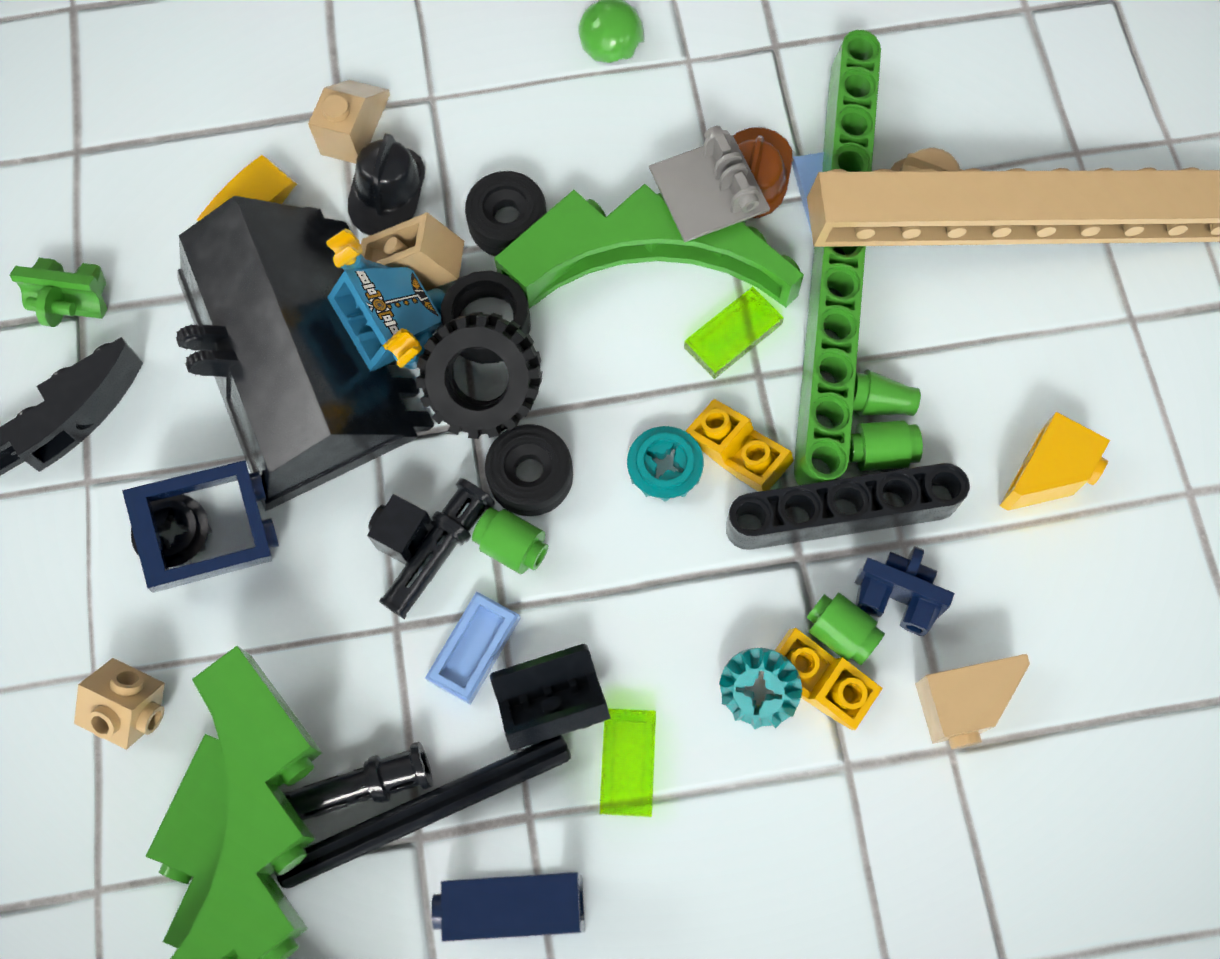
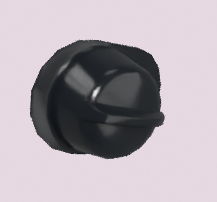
M385 133L383 140L369 143L356 158L355 174L348 197V214L352 224L362 233L369 236L414 217L425 179V166L421 157L413 150L396 142L391 134Z

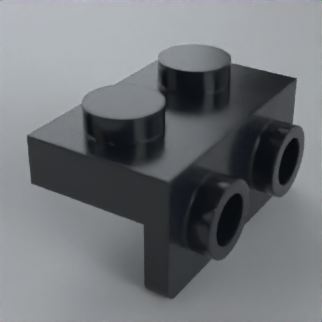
M587 644L570 647L490 674L491 685L498 702L505 736L511 751L535 745L544 740L611 719Z

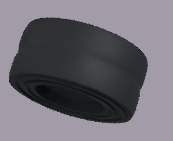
M513 171L495 172L481 178L469 191L465 203V215L472 239L480 249L495 257L499 256L547 214L545 197L540 187L528 176ZM503 207H513L519 212L518 217L509 223H502L494 218L495 213Z
M534 424L519 425L510 431L506 430L500 434L491 444L485 459V475L493 497L503 508L521 516L542 515L559 506L567 497L573 482L571 454L560 436L546 427ZM528 459L536 460L543 466L541 476L531 482L522 481L516 476L518 465Z

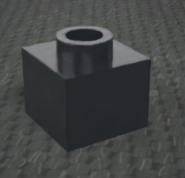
M393 494L386 505H380L373 513L369 521L368 529L370 531L367 536L377 550L406 565L434 526L431 524L432 520L427 511Z

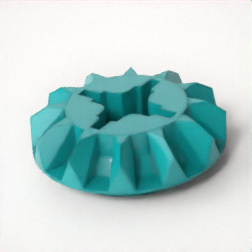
M671 426L655 427L643 432L632 443L627 456V468L632 484H635L645 497L660 498L664 502L679 496L685 497L695 485L699 484L704 467L703 453L697 441L687 432ZM674 449L673 466L678 471L667 470L663 475L660 474L659 478H656L657 463L652 458L663 460Z
M750 648L733 656L724 667L719 681L722 705L728 707L735 721L742 720L751 724L754 730L761 726L777 728L781 722L789 717H793L802 696V682L795 666L784 655L767 648ZM760 671H763V680H766V688L774 691L775 694H766L764 701L758 706L756 705L757 700H754V692L747 690L745 686H753L759 677Z

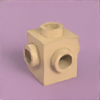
M112 658L78 684L74 724L127 750L144 734H151L159 726L164 716V707L161 705L165 683Z

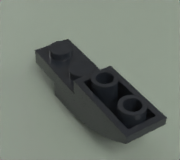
M122 337L112 343L99 346L91 355L74 365L56 371L50 379L36 386L44 399L42 403L22 410L17 414L16 418L0 426V476L23 462L28 463L39 472L80 444L106 419L126 394L143 365L140 357Z

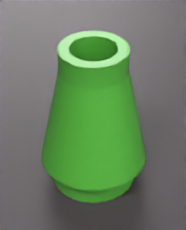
M866 369L863 373L856 372L853 410L856 411L858 416L901 414L914 416L917 413L921 399L919 388L907 386L869 369Z

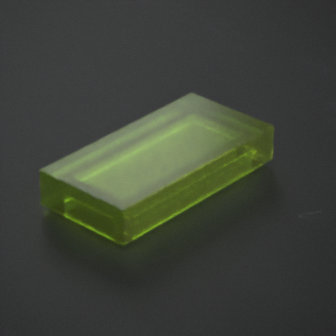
M752 286L684 341V349L713 379H716L779 328L783 323L784 317Z
M608 708L611 719L604 721L599 815L652 818L656 711Z

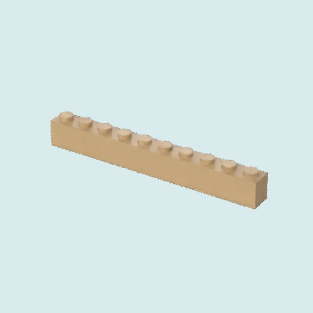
M1195 167L1182 170H1156L1155 168L1113 170L1111 168H1100L1094 171H1070L1067 168H1057L1051 171H1026L1022 168H1014L1007 171H982L977 168H971L963 171L922 169L919 171L893 172L889 169H878L872 172H847L843 169H833L827 172H818L807 196L814 247L1220 242V170H1199Z

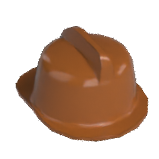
M748 128L737 132L733 137L770 207L769 212L752 217L761 218L774 212L783 202L793 162L792 149L788 141L776 131L767 128Z

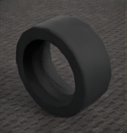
M494 271L473 272L459 278L446 291L441 303V322L443 326L459 317L461 311L469 303L480 298L495 297L505 300L510 304L513 310V321L520 325L519 329L525 335L529 334L531 330L528 300L521 286L505 274ZM471 347L460 353L466 360L479 364L503 361L495 352L483 347Z

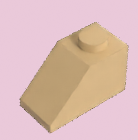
M346 80L325 87L308 123L320 155L356 164L357 156L372 140L390 97L389 89L352 80Z
M428 212L366 237L361 241L362 255L365 259L391 268H410L417 275L425 291L459 279L464 240Z
M1022 654L933 673L919 680L915 685L932 744L949 741L951 749H958L981 743L980 734L997 725L1030 665L1028 655Z

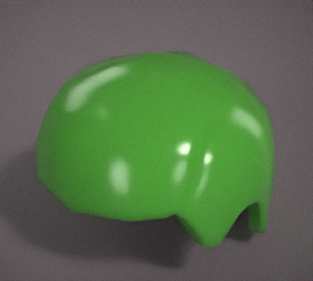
M599 0L591 4L581 17L578 27L581 46L595 61L612 63L619 59H631L638 44L644 42V29L638 12L625 0Z

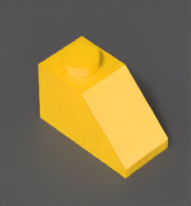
M1055 412L1040 430L999 506L1009 511L1073 496L1086 483L1093 486L1099 480L1108 464V460L1103 458L1102 455L1110 440Z

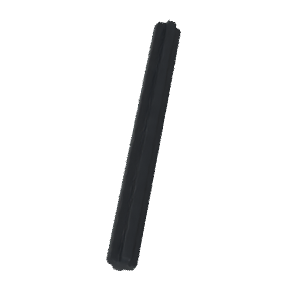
M562 735L531 745L304 848L307 853L306 857L298 865L280 876L275 871L277 880L282 888H292L566 763L571 759V753Z

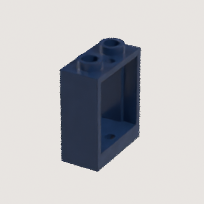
M246 460L122 490L147 589L152 593L271 562L270 549L279 547L272 518L262 520L257 502L266 500L260 473L258 471L249 474ZM238 480L255 547L168 569L151 502Z
M574 872L441 881V894H433L431 915L433 929H441L442 942L582 933L585 931L582 875Z

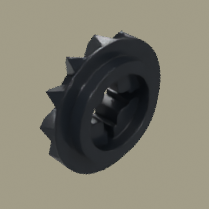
M184 494L151 502L159 533L170 530L174 518L176 524L181 529L188 530V532H183V534L175 535L171 547L169 541L165 537L160 536L168 569L182 564H191L192 558L198 552L206 550L205 541L208 533L212 532L208 523V513L195 499ZM131 527L132 546L136 554L139 556Z

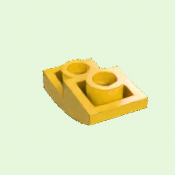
M261 155L240 171L214 197L196 220H201L233 196L283 204L297 183L266 156Z
M716 399L709 403L685 431L697 441L701 450L758 492L770 490L794 462L792 452L789 449L755 431L749 418Z
M797 628L789 629L775 649L776 652L789 659L797 669L802 682L801 698L850 730L857 729L883 689L843 657H833Z

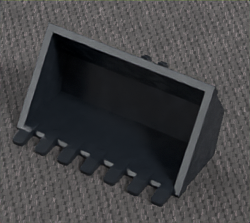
M233 196L179 235L180 269L177 270L178 282L195 325L191 324L190 326L180 328L179 331H176L177 337L175 338L179 347L195 351V353L186 357L185 365L188 373L195 374V376L200 374V376L215 377L250 473L258 471L260 473L266 500L261 502L266 512L415 440L418 437L416 432L430 430L434 426V422L427 411L406 410L402 399L415 397L420 390L419 388L417 389L416 381L413 378L392 377L388 366L397 365L396 360L374 371L368 369L327 298L344 270L335 266L333 262L335 252L327 246L326 241L345 228L349 229L348 224L344 221L324 218L321 209L303 208Z

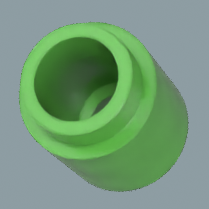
M904 420L858 423L855 433L851 434L849 461L851 463L856 462L861 472L905 469L910 466V463H919L921 461L923 442L921 431L917 424L908 425Z
M491 507L486 510L476 524L472 534V541L480 545V552L518 574L525 573L529 568L533 571L536 570L544 560L549 547L548 544L544 543L545 531L506 509L498 511Z
M840 592L836 594L833 600L824 594L806 617L814 623L808 631L811 635L847 661L852 659L860 666L867 660L885 635L883 631L876 627L877 620Z

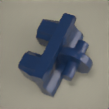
M916 546L913 547L908 558L890 552L885 564L868 557L863 567L860 568L854 582L860 585L856 599V605L871 616L881 617L889 598L903 603L907 606L899 626L919 636H925L937 618L950 607L955 593L933 584L938 571L921 564L924 550Z

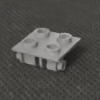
M720 126L711 127L705 132L706 140L704 146L649 165V170L684 243L770 211V207L733 135L731 136L727 130H722Z

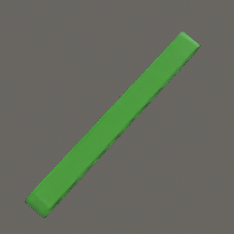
M854 30L844 37L831 67L822 172L833 169H843L847 172H872L881 45L876 36L865 30ZM866 246L814 247L794 460V478L798 485L837 480L848 467ZM833 248L840 249L845 255L837 253ZM829 288L839 291L843 297L834 295ZM824 329L834 331L840 339L831 338ZM820 371L830 373L834 376L837 383L826 381L820 374ZM821 414L829 418L833 428L820 424L816 415ZM812 459H820L825 462L830 474H824L815 469Z

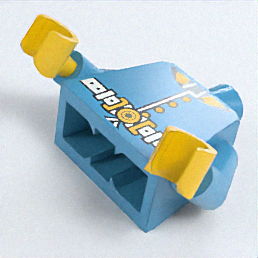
M345 228L326 241L327 246L335 252L333 257L335 266L344 270L327 296L329 302L370 371L377 370L395 360L399 368L416 369L418 358L424 353V345L441 324V303L445 293L439 288L425 291L415 272L408 267L391 268L365 259L362 255L363 250L359 240L349 229Z

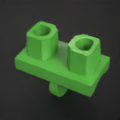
M39 257L32 268L15 266L9 274L11 280L20 287L24 308L28 311H36L37 320L43 326H58L64 315L103 319L108 310L102 296L106 280L101 267L98 265L82 263L75 273L64 272L62 264L58 263L55 259Z

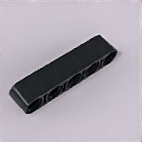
M941 463L747 493L739 496L732 502L726 521V534L734 546L752 550L943 520L950 517L967 497L970 483L966 473L960 467L949 463ZM932 485L944 486L949 490L952 499L945 500L939 498L933 492ZM893 492L898 494L902 498L904 506L894 507L889 505L885 501L883 493ZM839 499L850 501L855 505L857 513L853 515L841 513L836 508L834 501ZM790 507H800L807 512L809 521L803 523L795 522L787 516L785 510ZM743 514H751L760 520L762 526L756 530H747L738 524L737 518Z

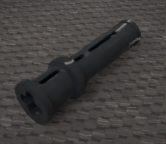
M460 478L456 483L458 490L442 512L436 511L433 514L431 524L434 527L408 560L383 598L381 597L379 600L383 606L402 619L406 618L408 611L433 580L435 574L456 545H463L464 542L467 543L472 536L469 531L484 510L495 505V501L486 492L466 479ZM468 503H470V504L468 505V507L465 509V511L463 512V514H462L459 518H457V517L459 516V514L461 513V511L464 509V507H465ZM445 535L446 537L443 540V542L440 545H437L442 539V537ZM433 554L412 585L406 588L429 555Z
M418 741L412 743L408 751L383 759L377 755L369 757L368 761L364 762V767L303 786L296 790L287 791L283 794L303 821L361 801L373 799L374 802L384 803L390 801L392 794L419 785L423 789L430 788L433 785V779L426 752L421 742Z

